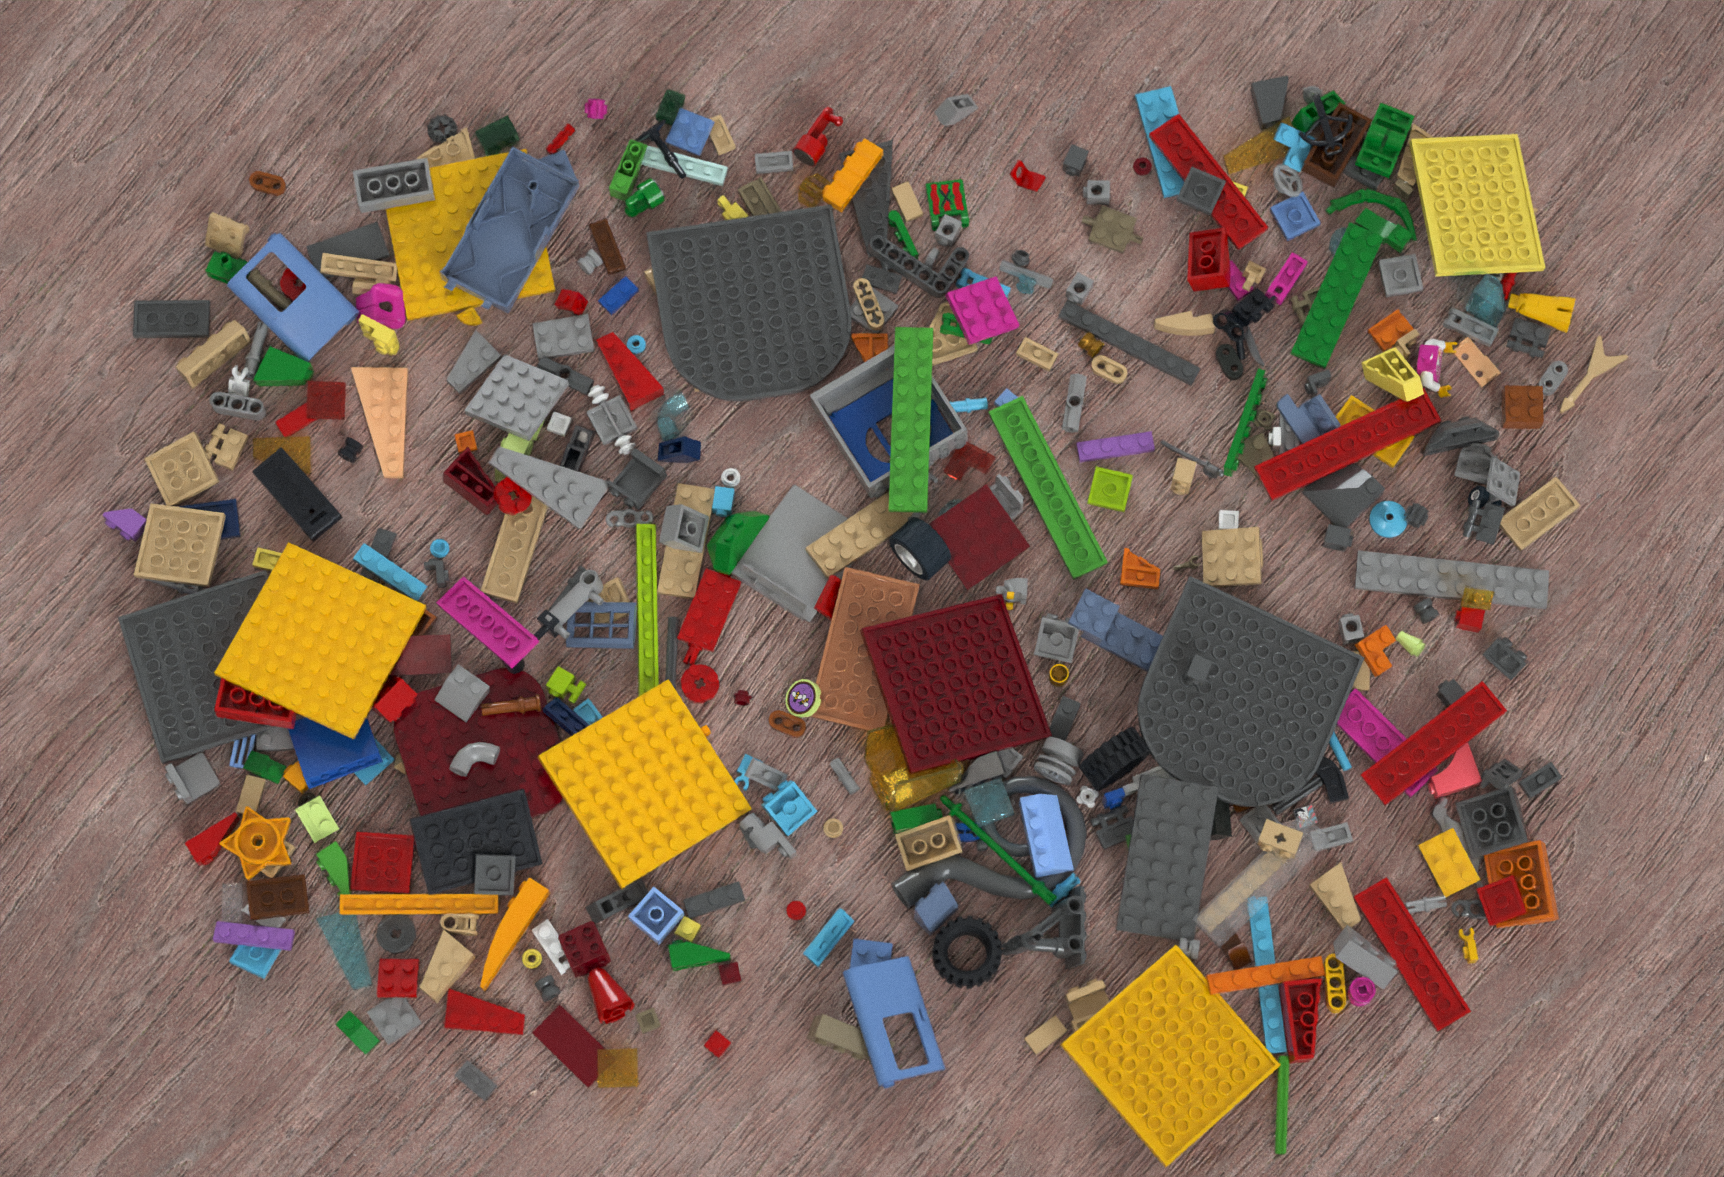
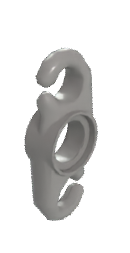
M632 509L611 511L605 518L607 525L613 527L614 524L610 521V518L617 516L618 521L615 523V526H624L626 528H633L636 524H651L654 520L653 514L649 510L645 512L649 517L648 521L645 522L641 520L644 511L636 512ZM627 514H632L635 520L632 523H626L624 517Z

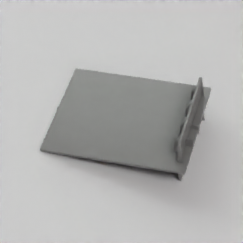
M793 485L738 562L732 574L739 577V580L784 608V611L787 610L801 620L810 622L818 612L814 607L828 579L805 549L848 518L798 486ZM844 569L835 574V576L842 579Z

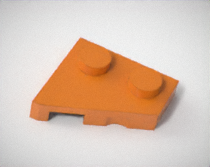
M1124 548L1120 585L1158 589L1161 569L1153 564H1149L1141 556H1136L1130 552V549Z

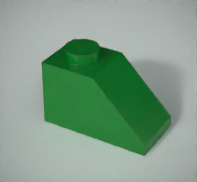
M350 1010L335 1024L365 1055L380 1041Z

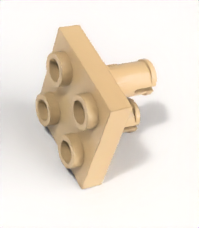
M212 212L209 216L205 246L219 252H226L231 257L238 259L242 256L245 235L249 232V226L244 225V223H237L231 218H227V216H221Z

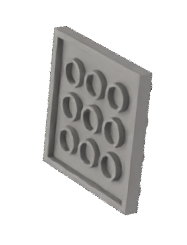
M504 354L464 411L470 417L530 441L569 383L564 378Z

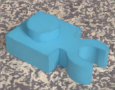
M745 754L737 770V773L741 774V776L737 777L734 781L736 785L743 781L745 783L744 791L749 788V778L744 775L753 758Z

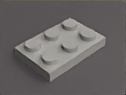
M588 314L532 323L539 361L543 356L553 359L594 352Z

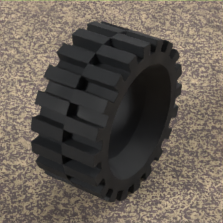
M1130 727L1095 749L1092 754L1088 755L1081 762L1079 768L1094 789L1100 791L1124 777L1134 767H1137L1140 762L1149 756L1150 749L1136 729Z
M960 916L955 921L951 919L945 927L942 926L939 933L935 937L932 954L936 970L938 969L942 979H947V983L950 985L954 983L958 988L967 986V989H971L975 985L977 987L982 986L983 982L991 980L993 974L995 975L1002 957L1001 939L999 940L997 931H993L992 925L989 923L985 924L983 919L979 917L977 920L973 919V916H967V918ZM960 936H973L983 943L986 949V959L979 968L964 971L956 968L951 963L948 957V948L952 941Z

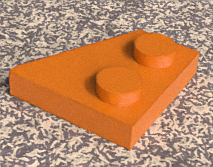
M888 333L851 334V339L864 363L888 349Z

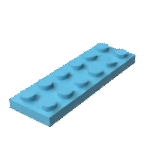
M1169 86L1135 94L1163 198L1179 195L1184 181L1149 138L1150 132L1179 114L1172 87Z

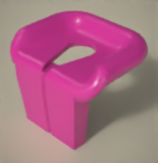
M377 283L371 287L370 291L356 297V309L360 312L357 316L358 324L362 314L391 329H399L405 324L406 310L403 291L397 285ZM390 302L392 305L391 312L379 308V303Z

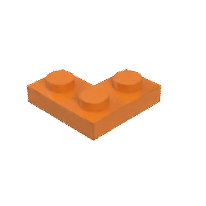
M1384 625L1355 644L1361 656L1365 657L1364 660L1375 677L1392 667L1383 649L1394 643L1396 639L1387 625Z

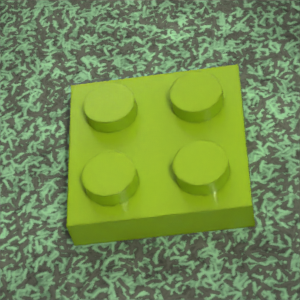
M1096 466L1087 504L1125 512L1133 475Z

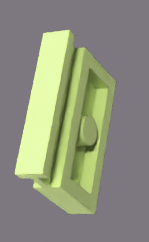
M320 795L295 809L314 843L339 830Z

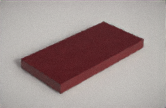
M561 1005L532 1032L587 1088L616 1061Z

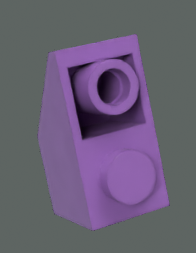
M132 508L104 512L103 514L106 520L104 523L113 530L117 528L121 531L119 534L126 540L132 539L136 542L144 532L147 519Z

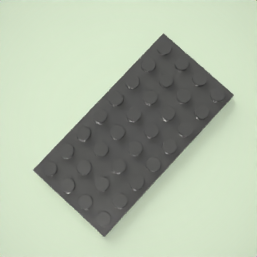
M1140 775L1115 930L1180 940V937L1187 938L1189 941L1194 940L1219 787Z

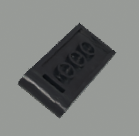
M282 447L252 471L259 482L313 542L343 518Z

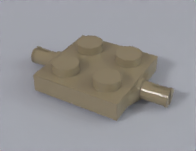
M1102 205L1095 219L1085 215L1082 219V223L1092 226L1088 239L1090 242L1122 254L1130 241L1142 244L1144 237L1133 234L1137 221L1135 217Z

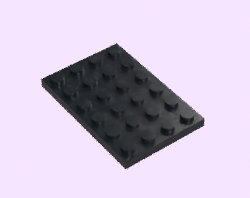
M524 788L409 818L429 895L474 883L475 854L515 855V872L543 864Z

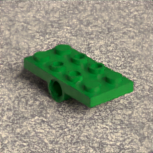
M1380 102L1355 165L1390 178L1415 116Z

